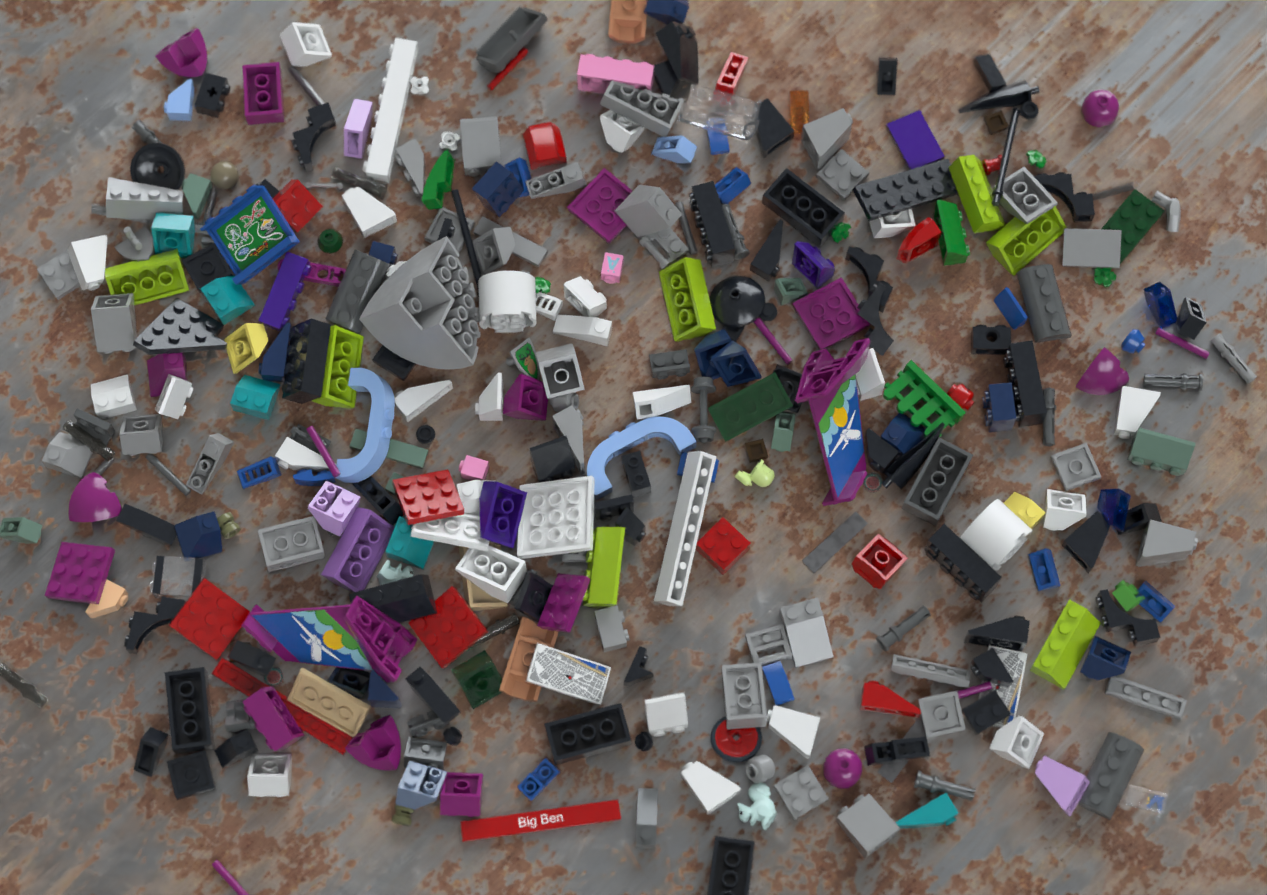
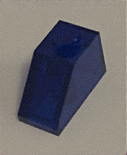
M1161 282L1144 288L1147 306L1159 327L1163 329L1176 323L1177 314L1171 290Z
M1101 489L1098 499V510L1110 526L1120 532H1124L1131 495L1121 489Z

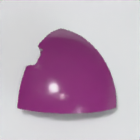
M199 28L187 32L174 43L165 46L155 55L157 60L165 68L177 75L184 77L201 76L207 65V49Z
M1104 347L1085 371L1076 388L1092 395H1108L1119 391L1122 386H1126L1129 382V375L1127 371L1120 368L1121 362Z
M91 472L77 484L69 502V521L95 522L119 515L122 509L115 492L110 493L107 489V481L102 476Z
M387 715L377 719L370 724V728L364 733L359 732L345 748L348 753L359 762L371 768L385 771L397 770L401 758V741L392 716Z

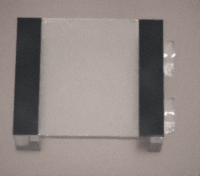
M157 556L156 562L154 561L152 565V572L155 574L154 580L150 582V592H152L155 598H159L160 595L190 597L202 579L205 578L206 562L203 558Z

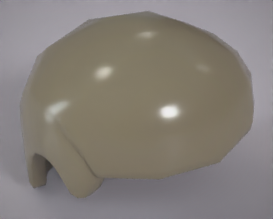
M221 161L215 164L210 174L213 184L219 189L232 188L239 179L238 169L228 161Z

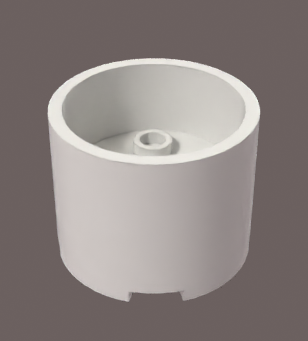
M497 271L485 274L479 278V325L481 328L487 329L489 327L495 329L496 333L522 332L523 328L527 326L534 327L536 325L535 278L532 275L520 271Z
M996 499L972 522L960 539L997 572L1001 568L1000 565L1009 560L1027 541L1026 536L1031 534L1033 530L1004 503Z

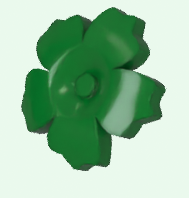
M1037 150L1027 151L1028 163L1031 165L1035 164L1040 169L1043 168L1047 162L1046 158Z
M843 222L838 223L835 226L836 229H833L831 232L833 241L838 243L842 238L847 239L849 237L848 230L851 228V225Z
M1096 268L1094 270V281L1098 285L1103 284L1104 287H1109L1112 281L1116 280L1117 275L1114 272H1110L1111 268Z
M536 277V293L541 291L548 294L551 283L542 277Z

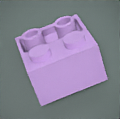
M326 481L308 505V509L323 529L340 537L356 508L359 507L360 496Z

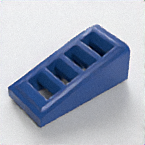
M272 456L237 471L243 489L281 476L277 460ZM263 467L264 472H265V475L262 474V471H261L260 468ZM253 470H256L258 478L256 479ZM247 472L249 473L251 481L249 482L245 474Z

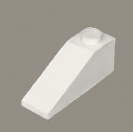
M557 315L553 333L608 346L612 332V321L587 316Z
M445 380L407 388L404 391L401 390L394 396L395 407L405 420L409 422L452 390V382Z
M286 437L275 455L278 461L277 464L284 469L290 468L296 471L311 469L315 472L330 471L321 455L289 437Z

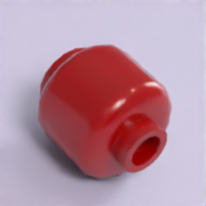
M954 384L947 392L963 410L966 409L968 411L975 403L973 401L974 393L963 384Z

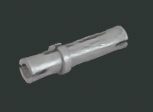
M1220 333L1210 341L1220 351L1221 357L1226 358L1247 385L1256 379L1257 376L1234 351L1235 348L1230 346Z

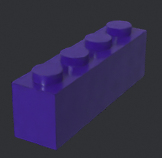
M288 251L286 252L258 320L261 324L281 332L286 323L290 322V312L295 310L298 293L301 294L304 288L303 280L311 271L308 259Z

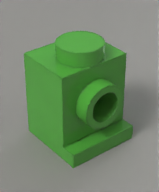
M1124 580L1119 582L1115 586L1116 590L1112 592L1126 612L1131 611L1146 599L1144 596L1138 595L1139 591L1133 584L1126 583Z

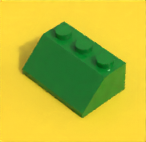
M937 200L933 217L934 222L941 231L938 242L943 266L966 263L967 257L970 256V250L964 241L966 231L961 226V221L963 220L962 212L958 210L955 203Z

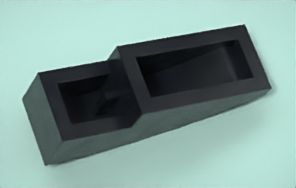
M128 504L123 505L116 519L120 524L148 538H153L168 547L173 544L177 536L173 524Z

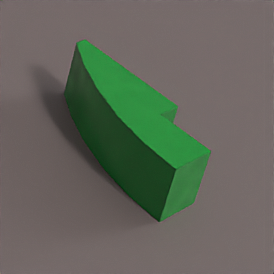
M445 150L438 158L427 178L422 202L428 210L441 209L443 207L444 192H451L455 159L448 150Z

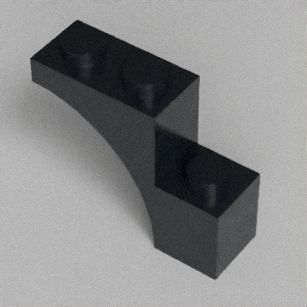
M329 102L307 109L309 116L306 119L309 127L293 132L294 139L291 142L294 150L299 151L300 155L297 158L300 166L305 167L306 172L313 170L312 151L316 141L325 131L336 126Z
M1059 172L1055 175L1041 173L1034 176L1047 192L1057 196L1067 205L1073 222L1093 220L1095 215L1093 194H1087L1086 192L1074 194L1071 174Z
M849 246L845 259L861 270L867 281L868 292L874 284L879 285L881 282L886 286L879 303V312L883 313L893 290V287L888 282L877 281L883 268L884 260L876 254L870 255L865 253L859 247L853 248Z
M880 282L879 285L874 284L868 293L871 295L867 301L863 299L857 307L859 309L857 314L875 326L874 329L869 328L864 337L871 340L869 347L883 356L894 342V339L884 330L879 317V303L886 289V286Z
M1108 589L1100 590L1096 597V605L1098 609H1101L1102 616H1100L1102 627L1106 628V632L1130 628L1128 636L1130 641H1133L1134 646L1154 643L1160 639L1156 619H1139L1126 614L1114 603Z
M162 596L161 601H158L156 605V613L158 615L134 611L133 617L131 616L129 620L130 633L126 635L124 642L126 650L131 654H137L146 636L156 628L171 623L186 601Z

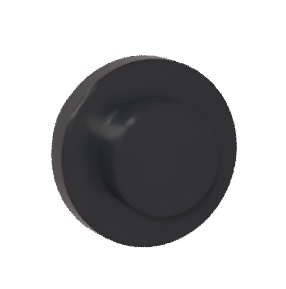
M1030 101L1023 103L1020 108L1021 116L1027 120L1036 118L1039 112L1038 106Z
M765 303L764 310L759 317L764 321H772L777 316V308L772 303Z
M429 425L419 427L416 432L417 440L422 444L431 443L435 439V430Z
M450 727L443 732L444 740L449 745H459L462 734L457 728Z
M646 731L639 733L635 737V746L641 751H649L653 746L651 734Z

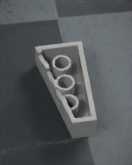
M611 80L600 105L662 137H666L685 99L671 98L670 95L652 93L651 90L647 89L640 90L635 88V86Z
M108 177L106 218L154 219L156 213L183 215V191Z

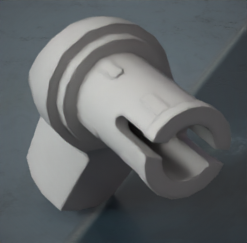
M1157 190L1151 201L1166 208V231L1178 232L1181 220L1180 202L1177 198L1171 199Z

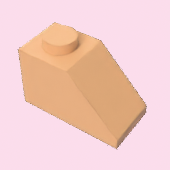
M106 579L99 604L90 603L85 613L88 617L95 618L118 611L121 606L123 607L126 604L128 592L123 587Z

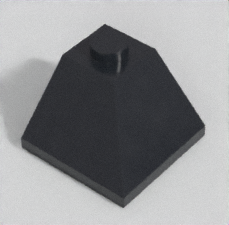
M336 667L327 682L361 699L369 689L370 672Z

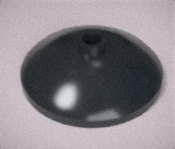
M151 143L143 146L135 153L131 161L130 174L133 182L179 190L185 179V165L180 154L171 146L163 143ZM160 166L164 168L163 173L159 170Z
M732 276L722 280L713 288L709 297L713 317L719 323L729 327H742L751 324L762 314L765 307V294L762 287L755 280L745 276Z

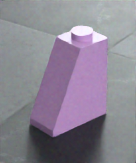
M354 99L344 127V156L363 158L372 119V102Z
M1046 756L1037 763L1035 768L1037 777L1064 812L1071 816L1090 783L1087 777Z

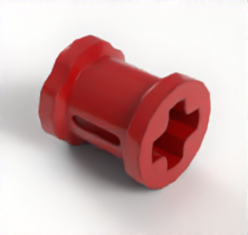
M998 155L997 158L982 160L987 176L992 172L999 171L1002 155Z

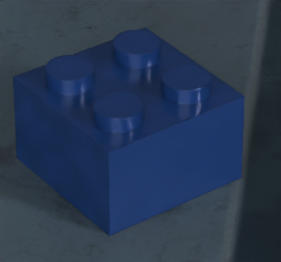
M497 161L472 188L484 207L499 218L524 191L513 173Z
M1012 382L989 384L987 390L984 391L982 408H986L984 424L985 427L988 426L989 432L1012 431L1016 421Z

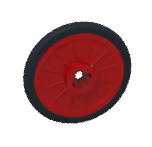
M726 716L718 720L711 731L710 738L714 751L721 758L730 762H743L751 759L757 754L762 744L760 727L727 729ZM737 735L739 739L735 740L733 737Z

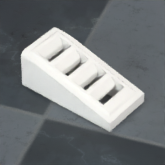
M541 292L536 293V302L538 298L541 299L539 305L536 306V313L555 321L563 306V301ZM544 302H548L545 308H542ZM553 304L552 310H548L550 305Z

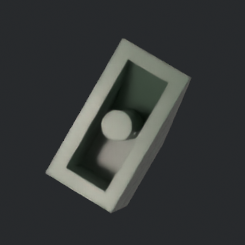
M190 173L188 178L184 179L182 189L195 219L199 220L213 186L211 180Z
M781 412L776 415L771 449H776L780 452L790 451L796 414Z
M24 517L3 518L0 526V538L25 544H35L41 536L42 525Z

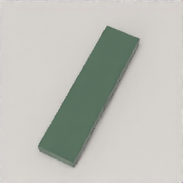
M355 429L350 448L362 451L366 443L367 432ZM390 439L386 459L423 469L429 450Z

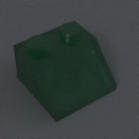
M485 650L451 669L473 709L502 693L499 691L502 678Z

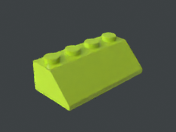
M975 155L958 157L949 166V170L973 233L1002 229L1005 226V222L999 206L995 207L992 205V188L982 162Z
M1055 206L1028 224L1014 217L992 236L986 244L993 257L1014 276L1063 234L1064 228L1067 227Z
M178 249L152 255L149 260H134L105 268V278L110 294L133 293L134 305L189 291Z
M684 257L659 271L674 341L702 337L716 330L701 260Z
M336 325L331 326L322 395L312 400L313 402L329 407L355 408L357 391L350 388L348 383L350 369L360 368L364 336Z
M596 527L593 529V550L586 553L588 565L587 570L584 572V576L591 580L583 598V606L605 609L617 605L625 534L624 527Z
M1069 599L1030 671L1065 690L1101 622L1086 608Z

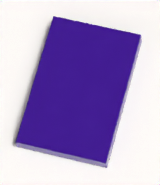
M920 110L886 125L909 170L944 159L945 156Z

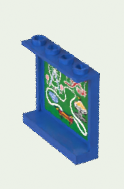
M253 185L246 190V194L236 197L232 201L233 204L219 210V215L204 222L205 225L200 228L201 231L208 232L235 274V277L232 278L235 285L247 283L300 242L265 186Z

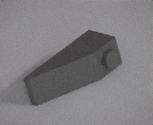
M638 788L636 848L656 849L658 789Z

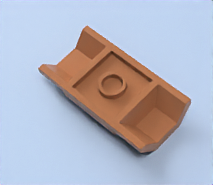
M611 0L608 37L621 43L636 44L645 40L647 14L643 13L647 0Z
M522 617L499 691L517 699L537 702L542 687L526 682L537 643L554 648L559 631L541 629L537 626L538 623Z

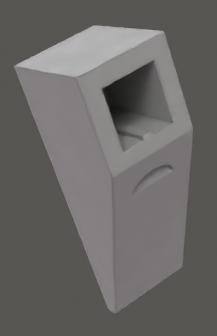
M413 139L395 148L397 155L394 157L398 165L404 167V176L407 181L411 180L413 184L411 188L415 196L419 195L422 200L425 187V158L416 139Z
M578 162L525 181L531 199L568 193L588 186L583 170Z
M220 433L209 435L186 486L202 495L226 460L234 442Z

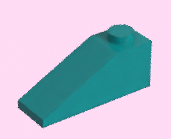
M945 793L895 823L900 829L937 827L943 824L949 826L956 821L955 817H957L959 812L948 794Z

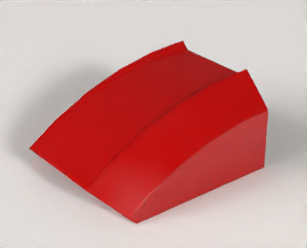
M552 122L528 126L523 134L530 170L567 163L565 148L558 126Z
M930 217L924 219L910 231L902 242L896 259L906 264L938 246L941 231L933 219Z
M877 534L858 553L851 564L855 573H858L873 588L881 589L907 561L908 557L888 539Z

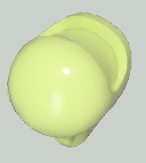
M761 459L750 474L739 470L735 478L745 486H752L751 481H753L760 487H767L774 480L775 473L763 464L764 461Z

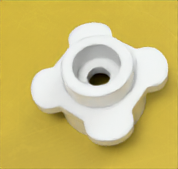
M426 76L411 78L412 94L422 95L429 92L427 87L429 80Z
M452 132L442 133V142L439 143L441 149L447 148L455 151L457 150V141L460 140V137Z

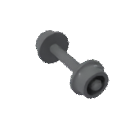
M697 377L694 379L691 391L700 394V426L691 428V433L694 434L696 442L707 443L714 440V434L716 433L715 427L708 426L707 394L714 393L716 387L713 385L712 378Z

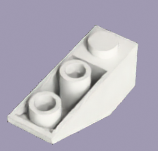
M690 385L633 392L636 418L657 417L691 403Z

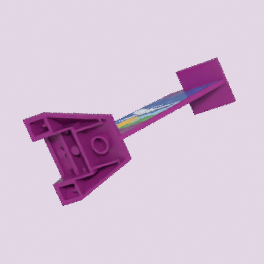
M869 338L854 341L847 355L839 359H834L827 349L812 352L804 365L795 401L797 403L809 401L831 486L822 502L823 506L852 501L867 475L865 471L866 459L856 373L860 371L867 359L871 341Z
M358 596L353 599L351 605L264 611L255 604L242 624L245 630L262 647L266 648L269 652L273 650L284 661L367 671L374 670L385 682H395L402 671L398 667L401 659L413 650L417 639L403 625Z

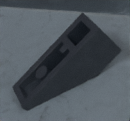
M781 219L750 264V271L767 281H770L772 276L775 278L780 271L779 261L783 221Z
M372 476L360 482L352 483L392 525L397 522L399 516L402 517L404 515L400 504Z
M421 666L405 678L412 690L445 725L461 713Z

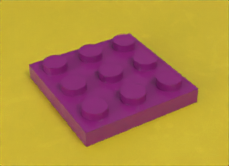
M604 168L571 202L567 210L610 244L627 226L615 210L632 193V190Z
M842 277L792 304L819 350L828 349L870 326L868 321L857 314L859 311L857 309L858 303Z
M61 542L45 596L50 599L99 604L115 550L112 547Z

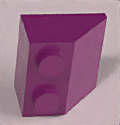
M447 772L440 792V815L480 816L483 774Z

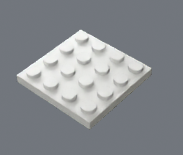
M593 476L520 485V490L527 492L518 528L517 557L519 559L593 550L595 483Z

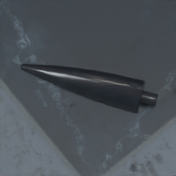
M1022 80L985 94L958 111L959 113L1019 106L1025 102H1032L1031 95L1040 93L1038 86L1030 88L1028 82Z
M942 422L917 445L898 457L883 472L887 478L881 484L886 489L892 483L901 490L930 454L945 424Z

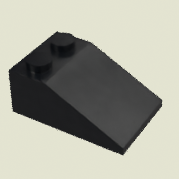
M672 21L655 34L678 79L697 85L699 83L696 34L690 26Z
M567 436L530 448L531 463L538 483L555 481L560 478L568 479L576 473Z
M1013 616V618H1006L968 630L964 643L987 647L991 645L1022 652L1027 644L1030 620H1025L1023 616Z

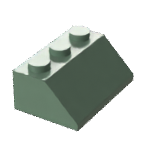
M1138 428L1132 439L1127 460L1132 461L1135 465L1141 466L1144 464L1150 466L1153 470H1166L1172 475L1180 476L1184 475L1188 468L1196 443Z

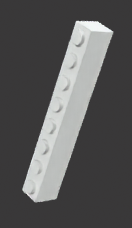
M395 38L394 44L390 46V55L392 56L391 60L387 61L386 64L387 78H383L382 88H384L383 94L379 95L378 101L380 109L375 113L376 127H373L371 131V138L373 140L372 144L368 145L367 155H369L368 161L364 162L363 172L366 173L368 180L389 183L396 153L395 148H397L410 90V80L413 76L418 54L417 41Z
M703 451L688 452L654 598L655 602L667 606H683L716 461V456Z

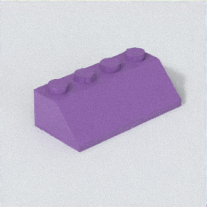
M357 507L321 575L352 593L364 590L388 546L395 527L373 511Z

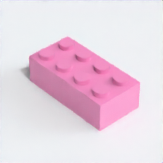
M581 54L577 72L578 90L604 94L611 80L635 86V88L640 90L647 89L652 92L654 65L647 62L635 63L628 59L615 60L612 57L602 58L596 57L593 54Z

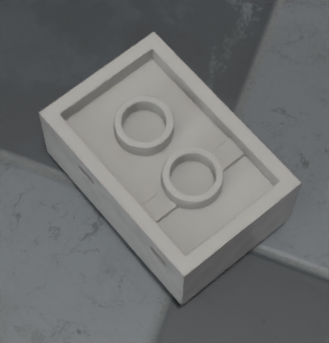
M314 516L258 530L268 572L325 558Z
M761 663L722 665L727 729L765 727L767 724V713Z

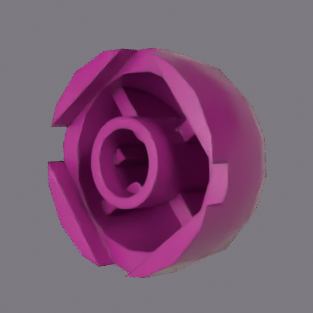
M1103 89L1094 90L1084 99L1081 111L1087 123L1100 128L1108 124L1111 125L1116 120L1119 112V102L1110 91Z
M846 748L832 751L826 757L823 764L824 777L829 784L839 789H847L855 785L860 780L863 771L859 756L854 751Z

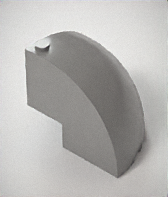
M446 236L427 246L401 265L375 292L359 320L390 351L422 366L447 370L461 369L472 366L477 357L479 347L476 344L477 338H480V332L477 324L479 322V308L475 307L474 297H476L473 283L468 281L467 268L462 267L458 259L460 256L458 251Z

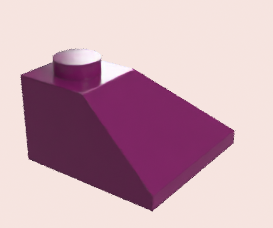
M184 353L158 354L147 360L150 397L160 396L168 374L188 381Z
M519 374L504 396L503 414L515 419L546 421L548 399L543 382L524 374Z

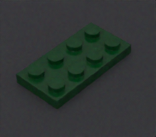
M1136 189L1132 191L1100 229L1122 231L1120 265L1165 212V210Z
M774 372L707 409L723 439L727 442L789 409L793 405Z

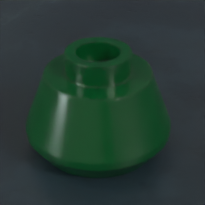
M333 229L324 230L318 237V247L325 253H335L343 245L342 235Z

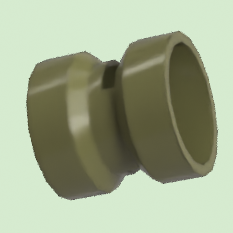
M231 512L222 514L217 518L224 539L233 537L241 530L238 523L234 522Z
M395 804L396 812L392 816L391 822L403 826H411V814L414 812V809Z

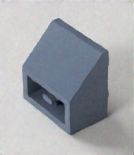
M409 761L398 786L395 804L415 810L435 802L446 778L447 771Z

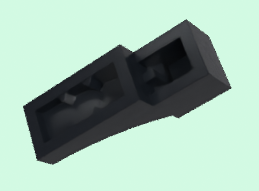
M927 737L896 739L889 742L871 743L864 747L868 766L884 765L930 756Z

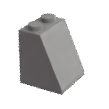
M844 108L803 125L801 141L817 171L821 170L849 139L853 120L849 113L846 114Z
M497 117L460 119L465 175L475 177L479 174H485L496 161L501 164Z
M638 185L615 210L637 238L670 228L682 215L660 187Z
M133 293L95 296L91 314L97 352L108 354L119 350L130 352L136 349L133 346L134 340L137 338Z
M573 343L536 352L547 399L585 390Z
M1150 520L1143 531L1135 566L1141 567L1185 560L1196 549L1198 539L1195 538L1196 531Z
M863 794L853 801L855 804L850 808L847 806L837 812L839 816L836 818L838 824L864 859L894 838L900 830L870 794L865 797Z

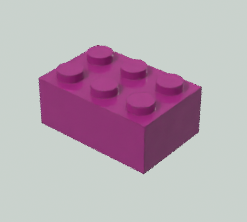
M280 63L242 65L247 124L285 122Z
M273 686L261 688L242 701L245 705V712L253 717L256 722V729L264 734L267 746L271 750L273 749L274 752L288 748L305 736Z

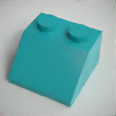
M156 213L151 227L155 255L178 249L180 258H187L192 255L195 238L194 217L191 215Z
M235 275L217 278L200 288L204 298L224 325L255 306L243 286L235 285L232 280Z
M244 375L235 387L230 405L233 411L270 420L281 384Z
M399 516L385 551L387 558L424 570L435 541L411 537L413 524L408 525L406 519Z

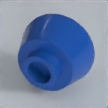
M1133 329L1122 342L1121 348L1123 351L1132 354L1135 352L1140 353L1146 345L1143 343L1145 338L1138 329Z

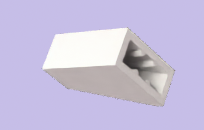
M360 187L350 188L342 195L344 204L364 238L397 222L394 211Z
M107 235L71 242L67 249L82 290L89 289L92 291L98 289L104 280Z
M1122 386L1118 398L1114 435H1118L1122 439L1133 438L1156 404L1161 392Z
M774 705L773 711L769 710L767 714L768 728L804 758L809 759L820 717Z
M698 761L694 764L689 762L682 768L681 777L707 815L741 792L738 785Z

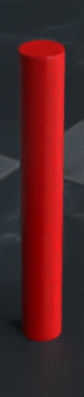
M523 47L517 56L487 85V88L492 91L528 54V50Z

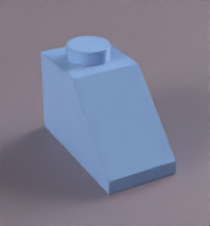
M188 79L168 95V102L164 104V112L167 113L169 120L192 121L195 90L192 79Z
M683 135L659 137L651 154L678 164L691 163L697 146Z

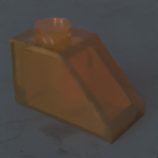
M808 90L790 91L789 94L790 126L795 130L794 134L802 133L803 125L809 123Z

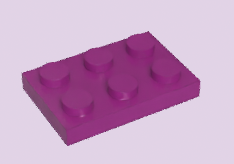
M558 573L537 626L541 629L570 633L591 579L587 576Z

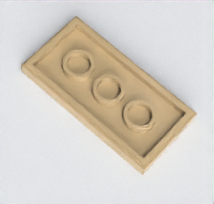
M301 668L287 698V701L347 733L351 737L359 733L371 707L304 668Z

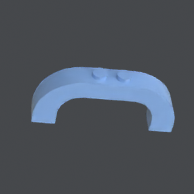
M365 368L350 369L348 386L357 392H370L372 402L364 448L353 458L337 459L336 466L341 474L335 478L344 483L360 482L373 475L386 458L392 436L391 429L395 407L393 390L385 379Z
M650 417L638 423H630L621 432L615 431L610 434L608 439L601 442L594 449L587 465V476H593L595 479V501L612 493V485L605 474L606 465L611 459L655 437L668 440L674 446L678 455L681 456L682 452L687 453L696 448V440L692 433L682 423L674 419Z

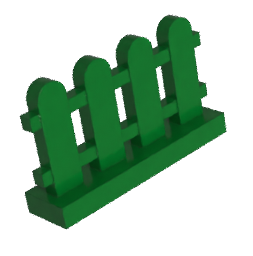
M912 360L906 364L903 372L900 371L897 374L899 378L892 384L887 382L884 385V399L892 400L895 397L899 401L896 407L897 411L901 414L909 411L912 414L910 419L912 426L918 427L923 424L926 427L924 437L930 434L942 422L945 424L943 430L948 425L952 428L963 419L966 413ZM909 386L912 391L903 397L900 392ZM922 399L926 404L917 411L913 406ZM936 412L940 417L931 424L927 419Z

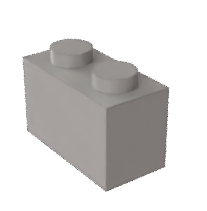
M618 606L595 611V619L604 652L627 647L626 641L630 639L627 629L623 630L622 622H625L623 611H619Z

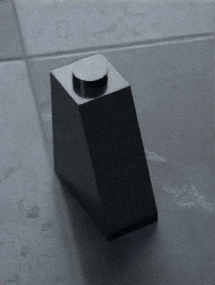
M768 98L763 101L759 100L754 104L752 118L763 158H766L793 139L795 130Z
M1096 511L1061 545L1088 573L1096 563L1111 526L1109 518L1103 513L1100 514L1099 511Z

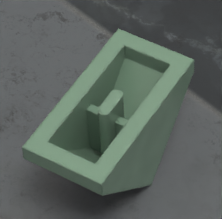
M778 278L775 280L774 291L781 306L808 295L801 278Z

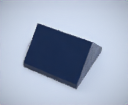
M733 340L711 357L713 364L727 387L758 380L762 377L746 348Z
M372 670L370 672L368 701L371 707L400 709L402 707L400 699L379 675Z

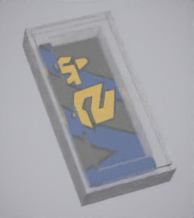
M1129 784L1124 805L1164 814L1168 794Z

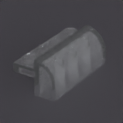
M692 84L688 102L681 104L678 121L743 141L750 140L754 136L760 122L757 119L761 103L698 84Z

